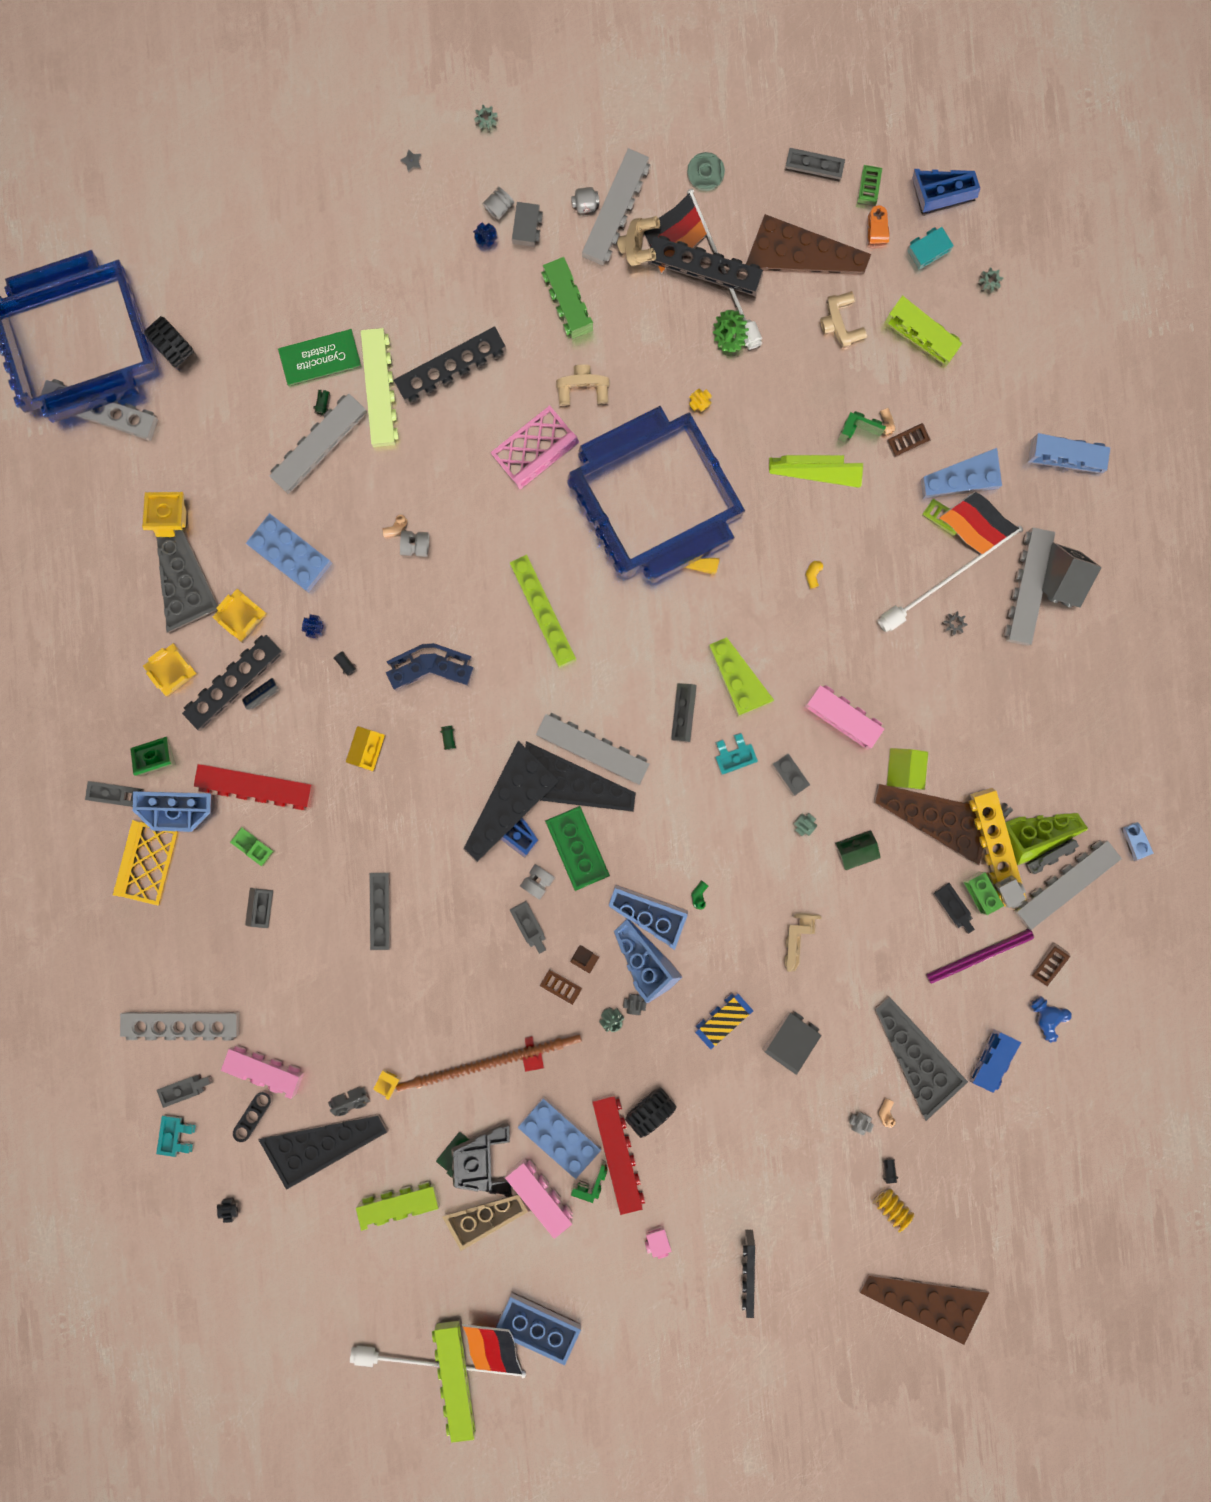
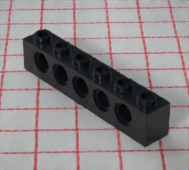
M665 236L653 237L650 248L655 250L656 259L648 261V263L750 295H757L763 277V270L760 266L742 264V261L736 258L729 260L724 258V255L716 252L710 254L701 247H695L694 249L681 241L674 243ZM667 250L675 252L671 257L665 256L664 253ZM686 255L693 257L692 261L688 263L682 259ZM709 261L711 265L708 268H703L701 263ZM726 266L729 268V271L726 274H722L719 272V269ZM745 272L747 277L741 280L737 278V274Z
M494 326L394 379V382L405 403H414L420 399L419 396L422 394H431L436 391V387L443 384L445 386L450 384L456 376L460 375L462 377L467 375L473 367H482L492 357L494 359L504 355V351H506V346ZM482 345L490 347V350L486 353L481 352L479 349ZM465 354H472L473 359L466 362L463 360ZM450 362L456 364V368L452 371L446 369V365ZM433 371L439 373V377L435 380L429 378L430 373ZM420 380L422 381V386L417 389L413 388V382Z
M263 635L259 636L254 641L255 645L250 650L248 648L240 654L241 658L236 663L233 661L226 667L227 672L222 676L218 675L215 677L211 687L208 689L204 688L199 692V698L195 702L190 701L184 707L185 711L182 714L198 731L204 729L284 654L283 650L268 635L264 637ZM259 650H263L265 653L262 660H257L255 657ZM245 663H249L251 669L248 673L244 674L241 668ZM234 676L237 682L233 687H230L228 679ZM220 689L223 695L221 699L216 700L214 692ZM206 702L208 704V711L201 713L200 705Z

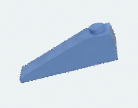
M629 919L625 920L614 931L621 952L625 955L628 963V971H631L634 979V987L646 1003L651 1002L670 990L682 978L674 965Z

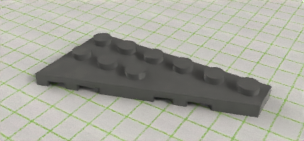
M183 529L174 530L175 537H156L164 600V615L166 618V633H170L215 612L218 607Z
M888 996L875 1008V1011L924 1120L927 1121L964 1087L968 1081Z

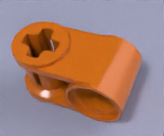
M880 205L873 207L868 214L869 244L889 243L888 213L885 207ZM876 212L878 213V216H881L880 219H877V216H874Z

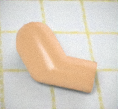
M889 408L880 411L884 426H886L883 432L885 435L892 434L895 431L893 417Z
M396 516V521L392 527L382 528L384 537L400 535L401 531L407 526L405 516Z
M885 1098L879 1110V1117L885 1127L892 1128L896 1123L890 1112L894 1102Z

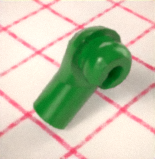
M702 880L691 893L693 906L699 910L706 907L703 893L709 887Z

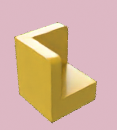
M383 1069L373 1089L386 1096L385 1099L389 1100L401 1077Z

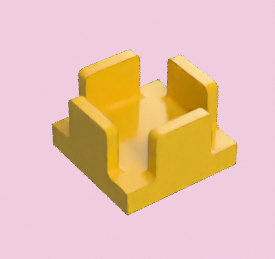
M145 492L143 530H153L156 537H175L174 530H182L183 527H186L184 493Z
M236 589L232 595L228 594L216 608L218 611L212 618L239 641L243 642L267 613L239 589Z
M172 643L166 649L161 648L148 658L149 662L143 665L148 677L166 697L197 675V672L175 643Z

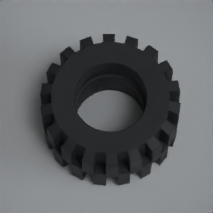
M160 316L144 330V335L176 368L194 353L189 343L165 317Z
M662 1088L657 1089L637 1104L627 1114L625 1121L640 1138L646 1137L662 1125L675 1112L677 1106Z

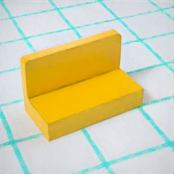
M357 726L346 763L374 771L385 735Z

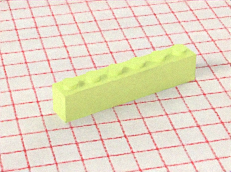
M384 328L361 330L371 444L373 447L396 445L395 440L399 439L398 428H394L397 414L396 409H392V402H395L394 390L390 388V383H393V373L389 371L388 364L392 362L391 353L387 352L386 346L390 345L389 334H385Z

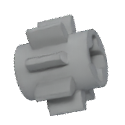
M861 1112L857 1116L853 1114L849 1122L853 1125L851 1130L863 1136L866 1131L871 1133L874 1124L871 1123L872 1117Z

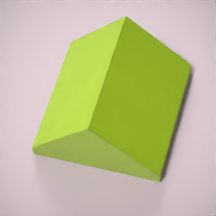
M890 748L887 786L925 790L928 752L914 749Z

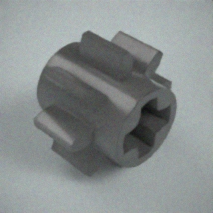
M958 611L955 612L954 616L950 613L947 614L949 620L943 621L944 624H947L945 632L948 630L952 631V636L956 634L957 630L962 634V627L968 626L963 621L966 616H958ZM955 619L959 623L956 628H954V624H951Z
M629 994L628 999L624 998L623 1008H627V1014L641 1015V1010L646 1011V1002L643 1001L641 995Z

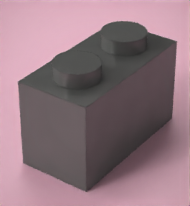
M517 202L512 244L535 247L536 241L539 242L541 230L537 229L538 223H542L543 211H540V205Z
M789 753L771 764L792 796L797 795L810 786V783Z

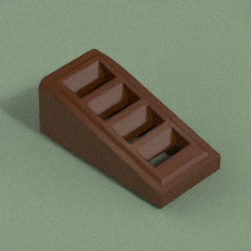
M921 423L889 438L888 441L896 457L931 441V438L924 423ZM919 429L924 438L923 440H920L917 430ZM910 433H913V435H914V437H915V439H916V441H917V442L914 443V444H913V441H912V439H911V437H910V435H909ZM903 436H906L910 446L906 447ZM897 439L899 440L903 448L901 450L898 449V446L895 442V440Z
M1054 942L1032 973V976L1048 987L1071 957L1070 953ZM1057 952L1060 955H1062L1061 959L1057 957L1054 953ZM1052 958L1058 962L1057 965L1049 961V959ZM1046 964L1053 969L1052 972L1044 966ZM1042 970L1043 972L1049 975L1048 978H1046L1039 972Z
M551 969L548 970L540 984V987L572 1005L583 989ZM554 976L555 980L551 986H548V982ZM558 980H561L562 983L556 991L554 987L557 984ZM568 984L569 986L565 993L561 994L560 992L564 985ZM572 987L575 988L571 998H568L567 995Z

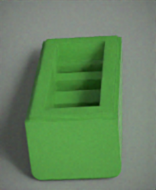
M869 165L863 166L857 203L876 206L882 168ZM867 171L877 172V176L868 175L866 173ZM865 179L876 180V183L865 181ZM864 185L873 186L875 190L864 188ZM863 192L873 193L874 195H863Z

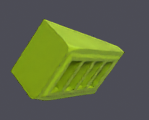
M932 499L922 515L952 536L956 534L950 525L936 518L941 510L945 513L950 508ZM935 506H937L938 509L932 516L930 512L933 510Z

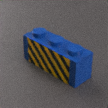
M738 993L728 995L724 999L726 1003L723 1006H716L709 1013L711 1016L706 1021L702 1019L695 1026L697 1028L695 1033L710 1050L753 1012V1009Z

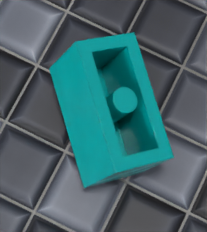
M934 227L926 233L927 236L922 239L917 237L910 242L907 251L918 269L950 252L954 247L943 227L939 229Z

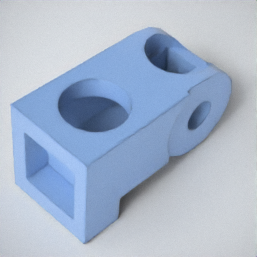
M1139 822L1123 827V833L1131 849L1134 861L1154 854Z

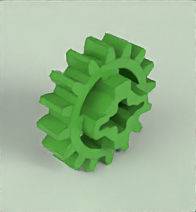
M726 310L725 312H720L721 316L716 317L718 322L713 324L716 327L713 334L717 336L714 341H719L718 347H722V351L736 352V350H741V346L745 345L744 339H748L746 332L749 331V328H745L748 322L743 321L744 315L739 314V311Z

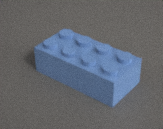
M270 513L246 542L248 546L308 593L332 564L329 559Z
M545 1096L518 1125V1129L575 1179L601 1151L599 1144Z
M513 1293L510 1294L495 1327L510 1330L515 1343L562 1365L566 1364L581 1331L580 1324Z

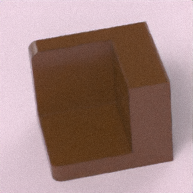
M579 945L570 962L590 974L600 956Z

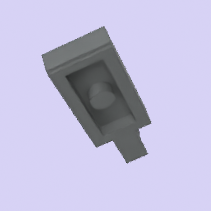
M1070 839L1027 863V866L1033 875L1042 872L1045 865H1052L1058 862V858L1064 854L1065 856L1071 855L1079 845L1076 840Z
M525 901L510 909L527 944L530 947L535 945L539 954L546 951L542 942L546 939L545 934L528 902Z
M198 1075L191 1076L159 1088L156 1091L162 1107L165 1108L199 1095L201 1092H204L203 1087L211 1084L212 1080L210 1076L202 1079Z

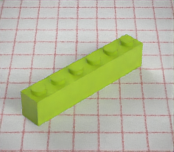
M527 554L509 562L558 667L561 668L576 661V657Z
M460 1322L437 1323L435 1330L432 1331V1340L437 1345L435 1360L439 1361L440 1368L437 1369L438 1379L442 1380L443 1387H440L441 1399H445L443 1414L444 1418L447 1417L448 1419L446 1434L450 1436L451 1443L474 1440L476 1431Z

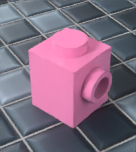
M664 1226L646 1232L648 1241L645 1242L647 1252L652 1253L653 1258L661 1259L667 1257L669 1252H672Z

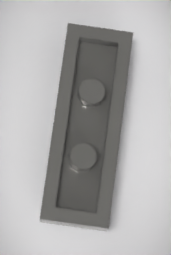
M789 148L785 168L841 180L845 159Z
M677 684L671 737L673 741L690 742L697 685Z

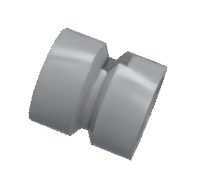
M402 530L400 555L411 556L415 553L416 556L428 557L429 532L418 531L417 534H414L413 531Z
M534 864L529 872L530 877H526L520 887L540 900L546 892L545 887L550 886L555 877ZM538 877L541 878L540 883L535 881Z

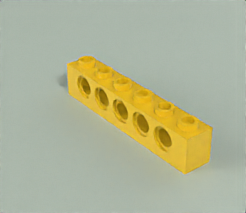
M989 788L970 794L972 800H969L972 812L975 811L977 817L974 819L977 830L980 829L982 835L979 837L982 848H985L987 853L984 855L987 866H990L992 873H989L992 884H996L1011 875L1018 883H1022L997 791L994 788ZM990 807V813L983 816V809ZM991 825H995V831L988 834V828ZM1000 843V849L997 852H993V846ZM1005 862V867L1002 870H998V864ZM997 890L996 892H997V894H998L1000 900L1002 901V903H1003V905H1004V907H1005L1006 905L1004 904V902H1003V900H1002V898H1001V896H1000V894H999V892H998V890Z

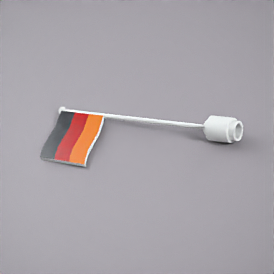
M688 189L686 197L670 211L659 217V228L644 232L649 246H651L654 236L658 238L659 236H665L671 242L677 243V241L688 244V247L694 248L707 235L713 251L718 253L693 194V189ZM667 250L664 255L671 257L675 252ZM658 266L662 274L666 268ZM724 266L721 267L722 273L726 274ZM729 288L739 313L744 315L734 289ZM744 315L743 321L748 322L745 328H749V331L746 332L748 339H744L745 346L751 350L762 345V336L756 322H751L750 319L746 320Z
M974 492L938 518L950 525L965 543L978 551L980 555L904 609L901 606L897 607L895 605L880 615V618L877 620L880 627L885 632L897 628L906 621L907 610L1015 534L1023 532V527L1015 526L1004 518L991 502L981 494Z
M462 1324L468 1337L470 1356L475 1366H466L467 1370L522 1376V1378H525L526 1373L521 1370L518 1363L515 1342L510 1330ZM357 1345V1347H352L350 1363H354L357 1366L373 1367V1363L377 1364L378 1360L440 1367L439 1363L378 1356L379 1352H375V1347Z

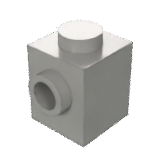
M1012 875L995 884L1004 904L1008 908H1016L1022 904V901L1026 900L1024 886L1021 882L1018 883Z

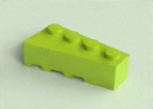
M903 295L885 321L886 324L946 366L963 344L958 336L950 334L941 324L935 322Z
M727 637L709 644V650L737 716L775 701Z
M424 1182L418 1184V1188L411 1189L409 1186L399 1189V1192L392 1194V1191L381 1193V1197H364L357 1205L356 1212L361 1231L368 1229L367 1226L369 1224L384 1225L391 1218H393V1221L407 1218L408 1214L416 1216L437 1210L440 1205L435 1184Z

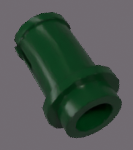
M318 390L316 405L313 406L315 414L324 415L328 411L329 391L323 390L322 392V390Z
M452 725L441 727L440 733H442L444 750L456 748L453 733L455 729H453Z

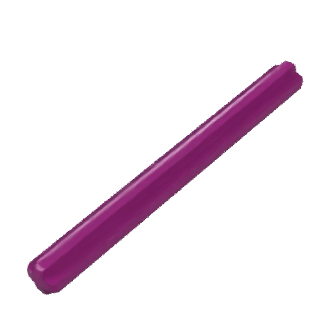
M1029 929L935 970L927 974V979L931 984L1026 943L1034 939V934Z

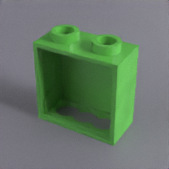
M979 871L963 880L980 914L989 915L1004 907L986 872Z

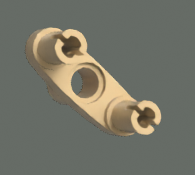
M657 216L631 220L627 235L618 237L619 251L626 253L627 260L631 266L656 259L655 250L653 248L642 250V243L645 231L660 227V220Z
M852 291L838 296H828V316L820 318L824 334L834 332L842 347L867 338L864 327L848 332L845 329L839 307L855 302Z
M590 365L573 366L574 375L556 380L559 406L570 405L571 387L583 386L596 387L597 404H608L609 378L591 374Z

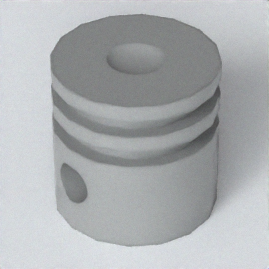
M497 187L493 191L494 194H490L482 204L492 216L499 220L508 208L514 204V201L507 192Z

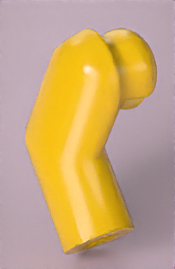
M821 561L811 562L806 570L805 575L810 589L819 587L816 576L823 569Z

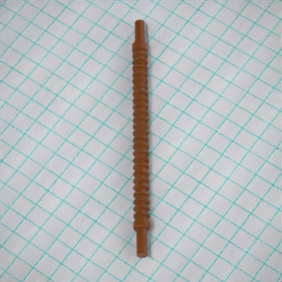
M579 1034L564 1039L556 1038L554 1041L550 1040V1043L545 1041L543 1045L539 1043V1046L534 1044L532 1048L531 1046H528V1049L524 1047L523 1050L518 1049L517 1052L513 1050L512 1053L507 1052L506 1055L502 1053V1056L498 1054L496 1058L494 1056L491 1059L487 1057L486 1060L481 1059L480 1062L478 1060L475 1063L470 1062V1065L465 1063V1066L460 1065L459 1068L457 1066L454 1069L450 1067L448 1071L444 1069V1072L439 1070V1073L434 1072L433 1075L429 1073L428 1076L414 1077V1080L397 1084L396 1090L399 1092L414 1087L418 1089L422 1088L423 1085L428 1086V1083L433 1085V1082L438 1083L439 1080L443 1082L444 1079L449 1080L450 1077L454 1079V1076L459 1078L461 1074L465 1076V1073L469 1075L470 1072L475 1073L476 1070L480 1072L481 1069L486 1070L487 1067L491 1069V1066L496 1067L497 1064L502 1066V1063L506 1065L507 1062L512 1063L513 1060L517 1062L518 1059L523 1060V1057L528 1059V1056L533 1057L534 1054L536 1056L539 1053L543 1055L545 1051L549 1053V1050L554 1052L555 1049L561 1050L564 1049V1046L582 1042V1037Z

